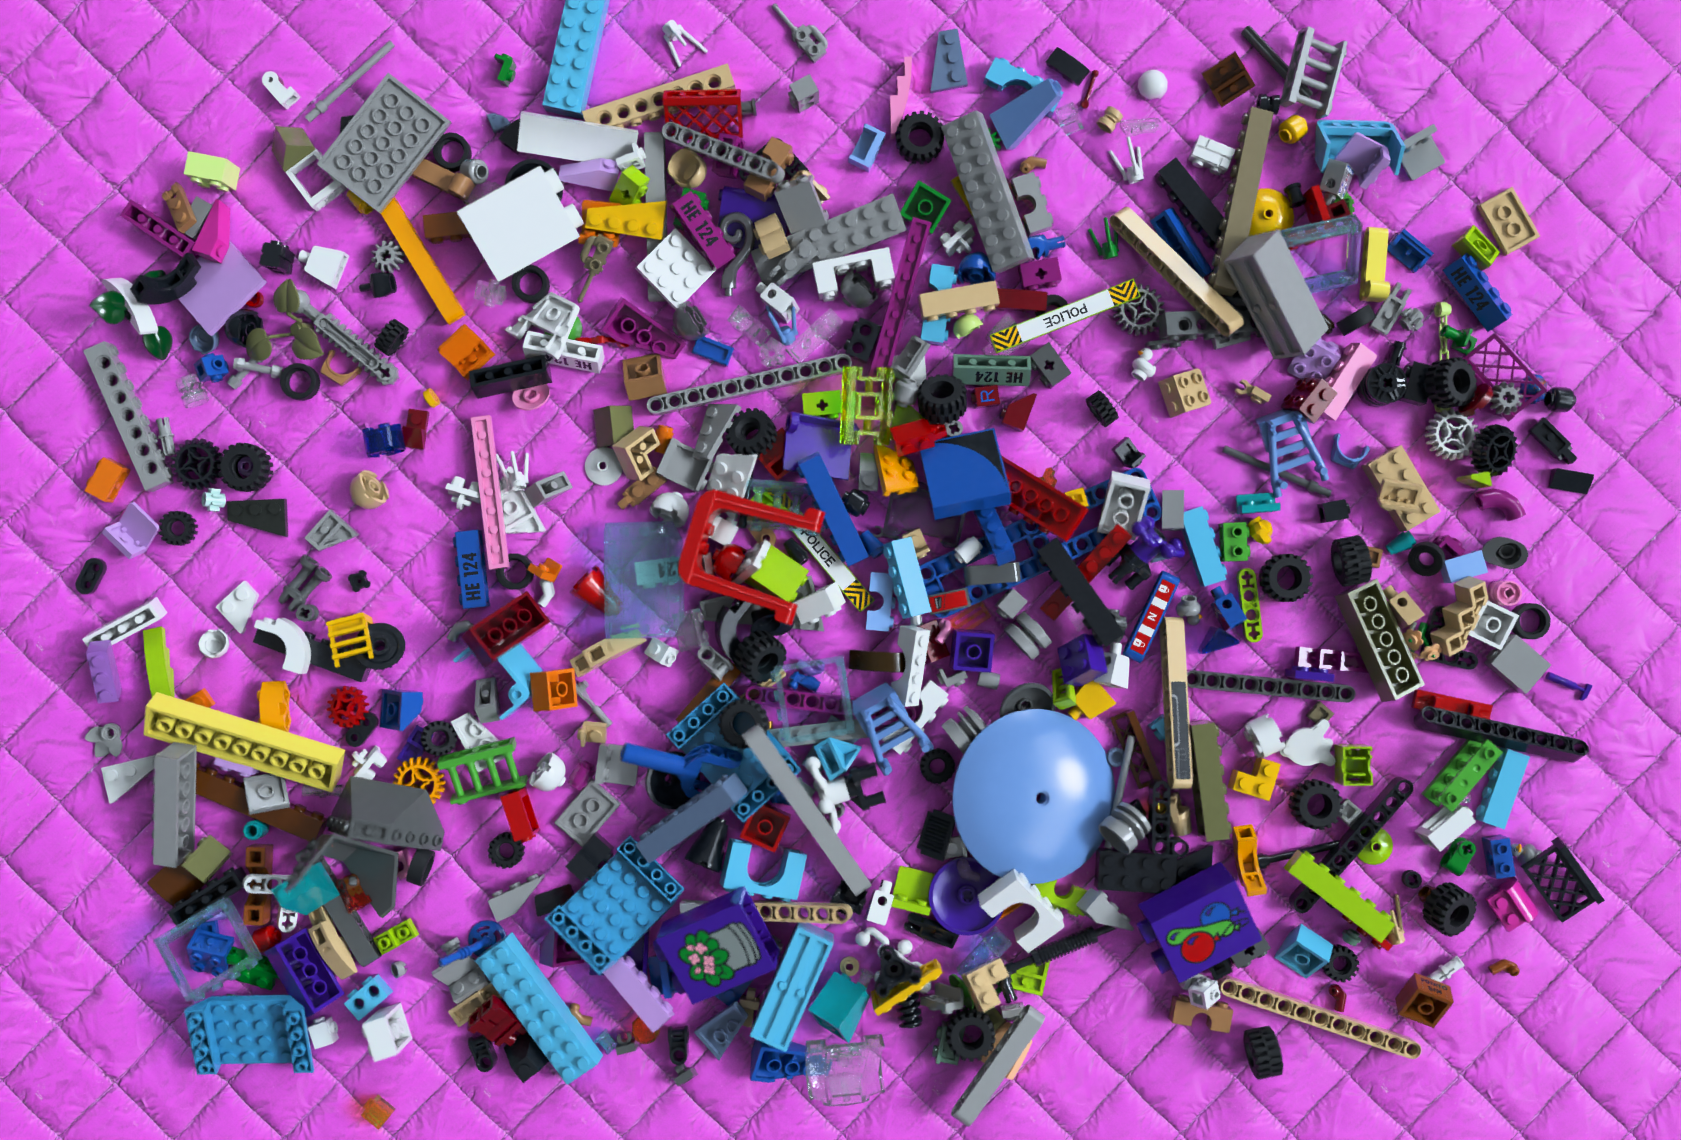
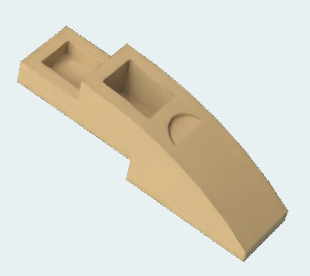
M636 624L582 651L583 653L571 659L570 662L577 677H582L606 662L617 659L647 640L639 624Z
M324 905L309 913L308 915L313 927L308 929L326 964L341 980L357 973L358 971L349 947L343 936L338 937L332 918Z

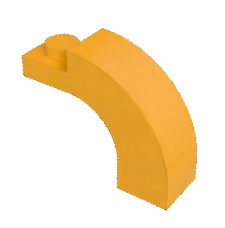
M1253 825L1233 827V850L1241 886H1244L1247 897L1267 894V887L1258 863L1257 836Z

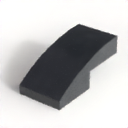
M1059 47L1054 50L1046 61L1048 67L1061 73L1064 79L1076 86H1079L1090 72L1086 66Z

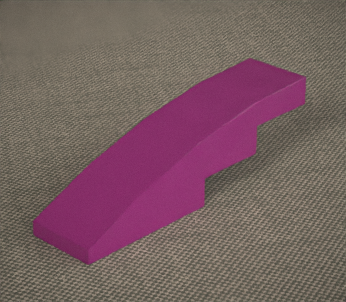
M1306 647L1295 648L1294 666L1368 673L1360 653Z

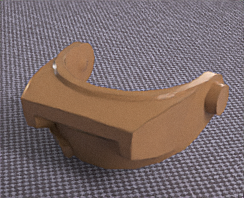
M333 349L329 350L328 357L321 368L322 375L343 386L361 374L362 368L359 366L349 374L334 372L330 368V362L336 351Z

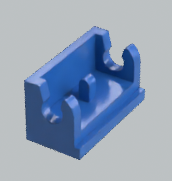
M1405 229L1397 233L1387 248V251L1413 273L1419 268L1421 269L1434 254Z

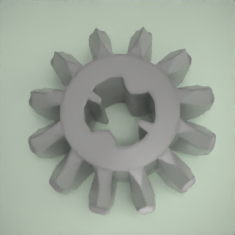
M382 241V246L375 244L377 251H371L375 255V257L371 258V261L376 263L374 267L381 269L383 273H386L387 270L389 273H393L394 268L400 270L398 264H404V261L400 258L405 256L400 251L401 247L395 245L393 241H390L388 244L386 241Z
M1506 382L1493 386V396L1489 401L1492 402L1490 409L1496 408L1497 414L1503 412L1504 415L1510 414V411L1516 412V406H1521L1522 404L1518 399L1522 398L1523 395H1518L1517 393L1520 388H1514V383L1507 385Z

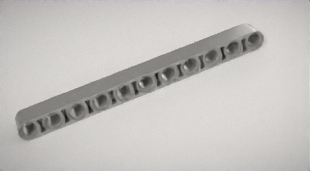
M838 354L658 395L648 400L647 409L653 415L660 416L844 374L851 369V358L846 354ZM845 359L849 364L846 368H840L837 364L838 361ZM826 363L830 369L828 372H821L819 366ZM802 368H809L811 374L804 377L800 374ZM784 372H790L792 374V379L789 381H784L782 379V374ZM766 376H771L774 379L771 385L763 383V379ZM748 380L755 382V386L751 390L744 387ZM728 385H735L736 391L729 394L726 392ZM716 389L717 396L709 398L707 396L708 391ZM697 393L699 395L698 400L690 402V394ZM674 397L680 399V403L676 407L670 405V401ZM656 401L660 402L661 408L658 411H653L652 404Z
M756 724L743 733L742 736L854 895L857 897L870 888L872 884L819 811L761 726Z

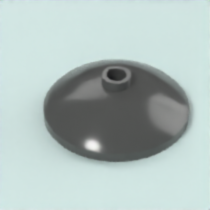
M1039 683L1021 684L1012 689L1003 699L1000 707V718L1010 713L1027 709L1055 711L1053 694L1046 686Z

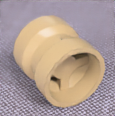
M1108 106L1104 111V116L1100 117L1096 123L1103 131L1112 134L1116 123L1122 120L1123 115L1116 108Z

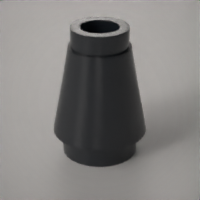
M790 538L783 544L789 557L801 566L810 559L808 552L794 541L793 538Z

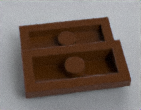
M1236 51L1202 72V76L1221 108L1256 86Z
M184 862L176 868L165 866L147 882L158 895L173 907H175V903L183 898L185 900L191 898L190 894L205 885V883L182 866Z

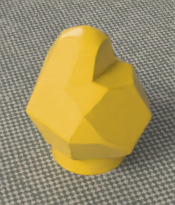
M1258 516L1247 524L1250 531L1249 535L1256 542L1269 544L1272 541L1271 535L1273 530L1268 520H1262Z

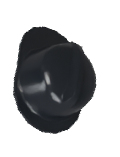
M765 607L751 612L753 623L751 633H755L758 630H766L773 636H779L790 631L794 621L792 625L779 622L775 619L776 611Z

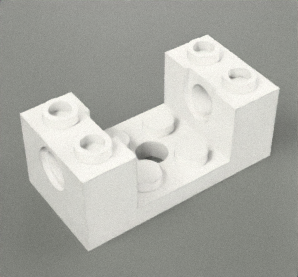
M889 247L812 263L819 300L824 302L835 300V297L838 296L836 273L838 276L848 274L850 270L856 269L857 272L867 270V267L871 266L875 288H880V290L891 288L895 280Z

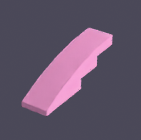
M912 56L904 57V76H897V95H890L891 139H895L897 128L903 119L908 102Z

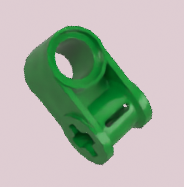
M1463 837L1456 838L1442 857L1440 866L1456 876H1461L1476 852L1475 844Z

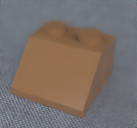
M655 353L623 360L624 384L629 401L667 394L660 354Z

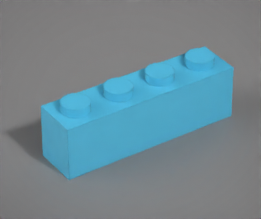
M1203 506L1184 512V529H1182L1200 587L1227 580L1225 576L1227 575L1225 565L1221 564L1219 558L1221 557L1219 547L1215 546L1213 540L1215 533L1212 527L1209 528L1207 522L1209 515L1206 509L1203 510Z
M912 537L883 544V553L888 562V572L890 577H892L893 591L897 596L898 609L902 618L906 619L931 612Z
M1500 747L1503 753L1495 761L1494 767L1489 772L1488 784L1482 792L1483 799L1476 809V820L1505 830L1530 756Z

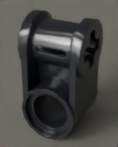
M669 1026L670 1060L675 1065H682L689 1055L688 1026H684V1028H672V1026ZM680 1050L684 1053V1057L677 1058L674 1052Z
M484 1035L468 1038L469 1049L473 1054L478 1070L481 1072L490 1071L498 1060L493 1042L489 1041ZM483 1058H489L491 1065H486L483 1062Z

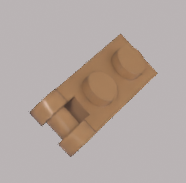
M175 182L169 191L166 190L162 194V198L167 202L177 230L184 234L197 220L183 187Z

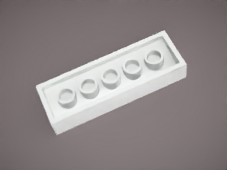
M521 111L517 151L581 162L599 158L616 161V158L634 152L632 143L636 142L637 144L638 130Z

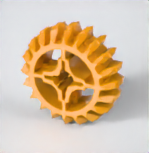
M418 756L416 761L413 757L409 759V762L404 761L402 763L403 767L399 766L397 768L399 773L393 775L398 780H394L392 784L427 790V784L434 781V789L429 796L432 803L435 804L436 799H440L442 796L439 792L445 791V788L441 785H445L446 780L440 779L445 776V773H438L440 771L439 768L434 767L436 761L429 764L428 757L425 758L424 762H422L421 756ZM418 768L426 770L431 775H424ZM412 770V781L405 784V775L407 771ZM418 779L419 781L422 780V782L425 781L421 786L415 783Z

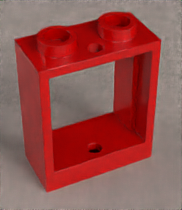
M523 787L501 796L500 799L514 842L520 840L521 843H524L536 837L535 834L540 831L527 788Z

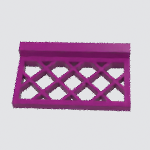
M1496 332L1467 355L1461 357L1466 359L1468 364H1471L1472 370L1475 371V378H1477L1476 386L1487 383L1493 388L1494 385L1491 381L1495 382V385L1498 382L1525 383L1524 394L1518 393V395H1523L1521 406L1517 407L1516 412L1510 411L1508 415H1504L1503 412L1501 413L1508 422L1547 391V388ZM1493 339L1500 344L1499 352L1487 351V345ZM1475 353L1484 354L1483 364H1474L1470 357ZM1486 354L1499 355L1498 365L1485 364ZM1501 355H1510L1513 358L1512 366L1500 365ZM1485 368H1497L1496 378H1487L1484 375ZM1499 368L1512 369L1511 379H1498ZM1514 369L1524 370L1526 373L1525 380H1514ZM1527 384H1536L1541 389L1536 394H1526Z

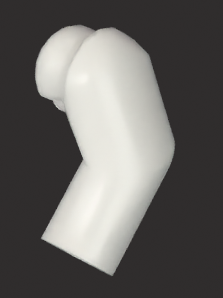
M541 579L539 584L543 595L538 600V603L546 607L555 595L553 582Z

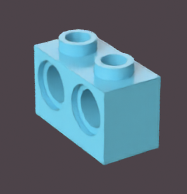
M379 974L374 978L369 976L361 983L364 987L359 991L355 988L347 995L349 1000L344 1005L358 1021L393 992ZM371 986L377 987L378 994L372 992ZM357 998L363 1001V1006L357 1004Z

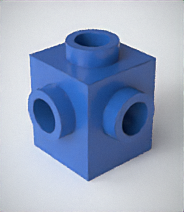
M207 354L193 364L200 382H220L229 373L228 364L224 360L223 355Z

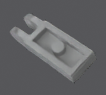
M805 238L767 276L772 278L782 269L786 275L776 282V285L780 287L789 278L792 279L819 252Z
M1399 282L1394 285L1388 298L1384 300L1377 311L1376 318L1368 326L1384 337L1388 335L1412 292L1411 289L1407 288L1401 298H1397L1396 294L1402 285Z

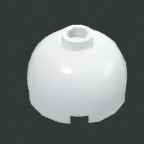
M667 492L656 497L649 511L656 519L658 516L665 519L663 523L679 528L682 525L684 526L688 519L689 506L680 493Z
M552 752L547 753L536 765L539 767L536 773L532 772L529 779L530 785L546 792L554 790L557 786L561 787L566 780V777H564L566 769L563 760Z

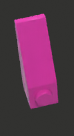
M216 199L192 250L204 259L222 263L229 248L230 208L219 199Z

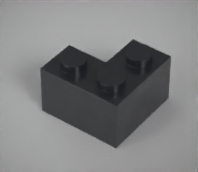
M597 832L565 867L580 881L583 882L586 878L590 880L600 869L598 865L603 860L606 863L613 855L611 850L614 847Z

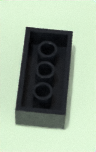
M1099 847L1096 850L1094 886L1098 890L1161 893L1176 885L1177 857H1158L1150 850L1134 849L1130 854L1126 855L1115 848Z

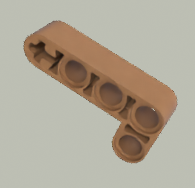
M423 159L411 175L465 202L469 201L476 186L467 176L458 172L453 173L426 159Z

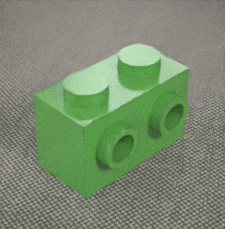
M1246 522L1219 524L1221 562L1248 561L1250 546L1247 545V538H1249L1250 531L1249 527L1246 526Z

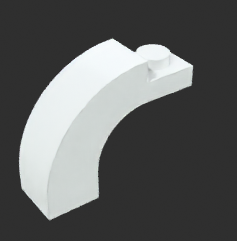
M264 617V620H256L255 628L274 633L284 641L286 657L282 669L298 674H306L310 665L311 649L302 629L286 618H277L276 621Z

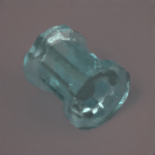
M606 1028L594 1040L595 1043L598 1042L606 1050L605 1053L607 1055L619 1044L617 1040L610 1036Z

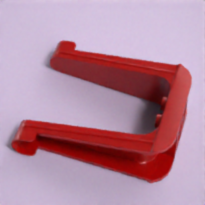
M716 489L706 491L700 496L693 513L679 560L678 570L680 577L686 584L776 610L775 619L777 621L792 625L798 604L708 574L703 569L702 558L703 555L708 553L710 544H707L709 536L712 537L714 534L715 526L713 522L720 513L730 512L820 533L825 512L808 508L805 516Z

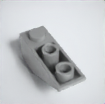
M536 873L526 878L527 882L521 884L518 881L510 885V889L505 892L501 889L492 893L488 903L496 921L498 922L514 915L545 875L538 876Z
M1090 888L1076 904L1088 918L1096 923L1130 931L1134 930L1129 924L1131 920L1123 913L1120 914L1118 912L1119 907L1113 902H1109L1107 900L1108 896L1100 889L1096 891Z

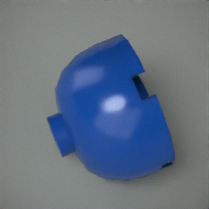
M983 252L966 255L961 260L957 271V278L963 284L964 281L971 283L970 285L995 281L996 272H993L988 256Z

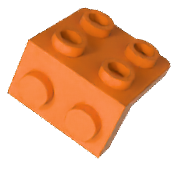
M466 324L458 328L437 349L467 381L470 379L469 371L482 368L495 355L488 345Z

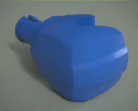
M1043 234L1027 237L1031 249L1035 248L1037 251L1036 260H1039L1041 256L1044 258L1048 257L1050 250L1066 247L1065 242L1057 243L1065 240L1063 235L1047 239Z

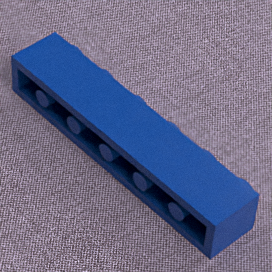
M819 451L798 460L799 467L796 469L800 477H805L808 483L805 485L809 496L813 494L816 499L813 502L815 508L825 512L823 525L825 529L830 528L832 535L829 537L834 546L838 545L840 551L837 553L842 563L846 561L849 567L868 558L869 555Z

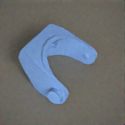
M1337 433L1333 437L1331 461L1353 470L1368 454L1370 448L1366 445L1360 456L1355 459L1346 457L1339 448L1340 434Z

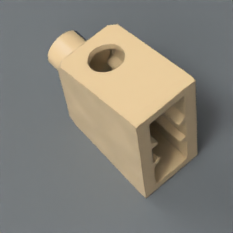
M1392 584L1383 590L1400 630L1425 615L1405 590L1398 594Z

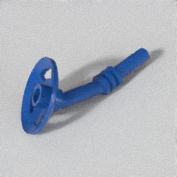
M491 920L477 923L469 933V946L465 945L457 949L455 953L439 959V966L443 967L458 959L463 960L471 956L472 953L479 957L487 950L485 948L497 943L494 934L496 930L499 932L501 939L507 936L504 928L499 923ZM483 926H490L489 929H483L480 932L477 931L479 928ZM488 932V934H485L483 937L481 936L482 933ZM473 938H476L477 942L473 944Z

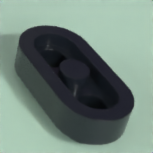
M91 558L86 561L75 583L79 593L92 594L97 590L107 570L104 560ZM97 564L99 565L98 571H96L95 566ZM88 581L91 584L89 588L86 586Z
M368 712L363 714L365 719H368L370 722L368 726L364 724V720L359 719L360 725L353 724V728L348 730L345 738L350 746L358 747L363 745L376 729L379 721L374 713ZM353 734L358 736L357 741L353 740Z

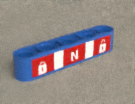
M1163 570L1160 572L1123 650V656L1129 657L1138 663L1143 661L1175 594L1180 578Z

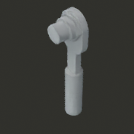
M583 680L580 683H576V693L591 706L592 711L602 723H607L608 728L613 722L589 698L586 692V688L589 686L588 682Z

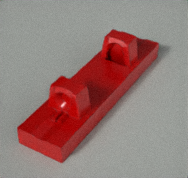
M1419 689L1414 691L1411 708L1420 710L1426 706H1431L1485 719H1490L1493 705ZM1469 705H1470V706H1471L1470 713L1467 714L1468 707H1469Z

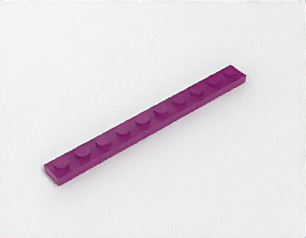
M912 217L860 402L862 406L876 410L880 408L932 222Z

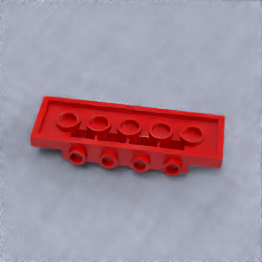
M1002 456L1011 492V504L1007 505L1009 506L1008 511L1016 516L1019 513L1024 516L1023 520L1030 525H1033V523L1038 524V529L1046 535L1050 532L1068 542L1089 509Z

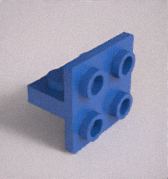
M657 956L649 957L648 966L651 986H655L661 995L664 994V999L672 998L675 993H678L672 982L673 969L668 961L661 962Z

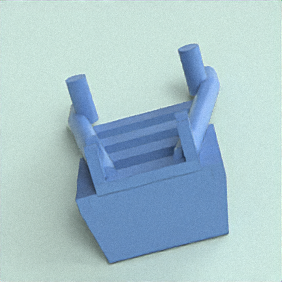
M1282 409L1255 419L1267 453L1269 452L1271 486L1275 498L1282 496L1280 488L1286 489L1288 487L1287 482L1278 478V473L1314 460L1316 463L1314 470L1320 474L1321 481L1329 479L1328 469L1311 439L1306 418L1300 412ZM1293 420L1295 427L1276 432L1275 426ZM1298 434L1303 439L1280 448L1276 446V442ZM1305 447L1310 452L1280 464L1277 462V457Z
M885 682L852 701L853 713L870 739L877 765L884 776L890 774L892 767L888 759L883 758L882 753L914 735L918 737V743L923 752L934 749L929 737L908 717L909 714L901 700L888 683ZM885 706H888L890 708L888 711L882 713L881 715L873 719L871 718V714L877 712ZM895 716H898L900 718L899 720L891 723L883 729L875 732V727L881 725L889 719ZM906 725L909 728L879 745L878 741Z

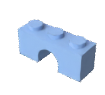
M871 572L869 591L880 593L883 597V605L876 611L867 610L866 630L889 632V628H893L894 616H890L891 609H895L896 597H892L894 585L889 573Z

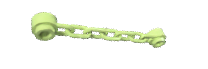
M1437 302L1434 307L1435 316L1440 317L1439 361L1442 360V354L1445 353L1446 359H1449V351L1447 349L1448 338L1440 336L1443 326L1448 325L1447 316L1452 311L1451 305L1447 302ZM1435 405V410H1436V412H1438V413H1441L1443 410L1448 411L1449 409H1451V408L1442 409V408H1438V407Z

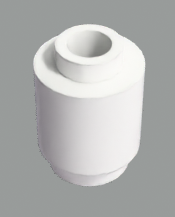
M972 536L954 549L956 552L954 556L960 563L965 562L967 564L980 553L983 546Z

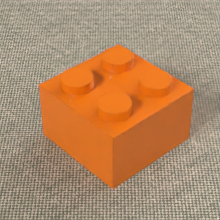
M574 668L530 673L533 712L578 706Z

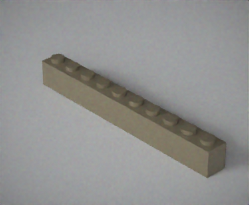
M1252 106L1247 113L1243 114L1241 119L1243 129L1240 130L1237 139L1240 142L1239 148L1237 147L1234 153L1236 163L1230 172L1232 182L1229 183L1226 194L1229 197L1228 201L1226 200L1223 212H1225V216L1222 218L1219 230L1222 231L1215 245L1218 250L1212 260L1214 270L1208 279V284L1217 293L1231 297L1238 289L1223 261L1249 236L1274 113Z

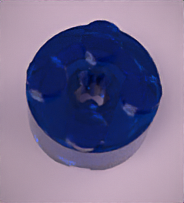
M390 423L379 424L377 429H362L368 458H377L380 455H395L406 450L400 424L390 425Z

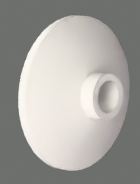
M597 448L588 455L585 461V471L588 478L598 485L613 484L620 478L623 472L619 460L611 448ZM602 462L606 463L605 469L600 468Z

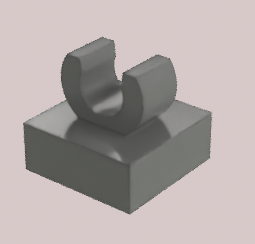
M630 1031L627 1032V1040H623L621 1034L617 1035L618 1043L615 1047L617 1055L636 1051L638 1047L637 1038L632 1039Z
M684 1063L674 1067L679 1075L674 1079L677 1086L685 1084L698 1075L695 1068L687 1069Z

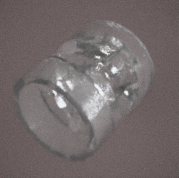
M190 374L175 381L178 392L183 394L181 399L185 408L197 407L209 401L206 389H202L204 384L199 381L197 374Z

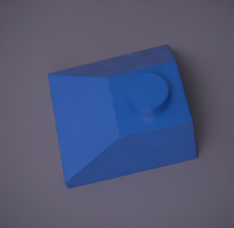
M382 689L380 727L403 731L421 712L423 692Z

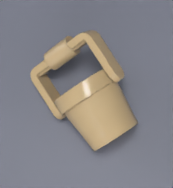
M1178 792L1171 793L1170 828L1174 836L1187 835L1192 832L1189 807L1182 806Z

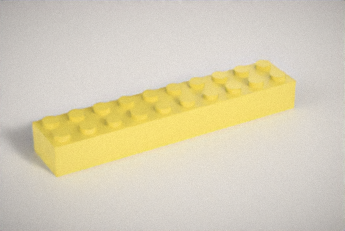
M158 692L146 705L143 734L145 736L171 744L179 742L197 745V752L249 766L256 770L329 792H333L341 778L345 756L344 749Z

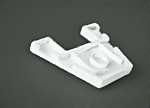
M550 292L532 307L533 310L529 314L520 316L518 318L519 322L513 327L509 325L505 331L520 340L529 327L534 325L553 335L543 348V351L558 360L580 308L577 304Z

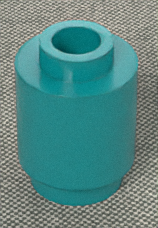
M257 819L247 822L243 828V833L249 840L259 839L269 831V825Z

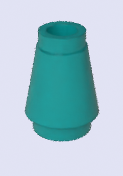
M1403 531L1385 547L1388 553L1393 555L1411 549L1417 543L1410 531Z

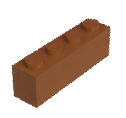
M458 212L423 215L425 238L432 244H442L443 240L460 242L462 238L473 240Z

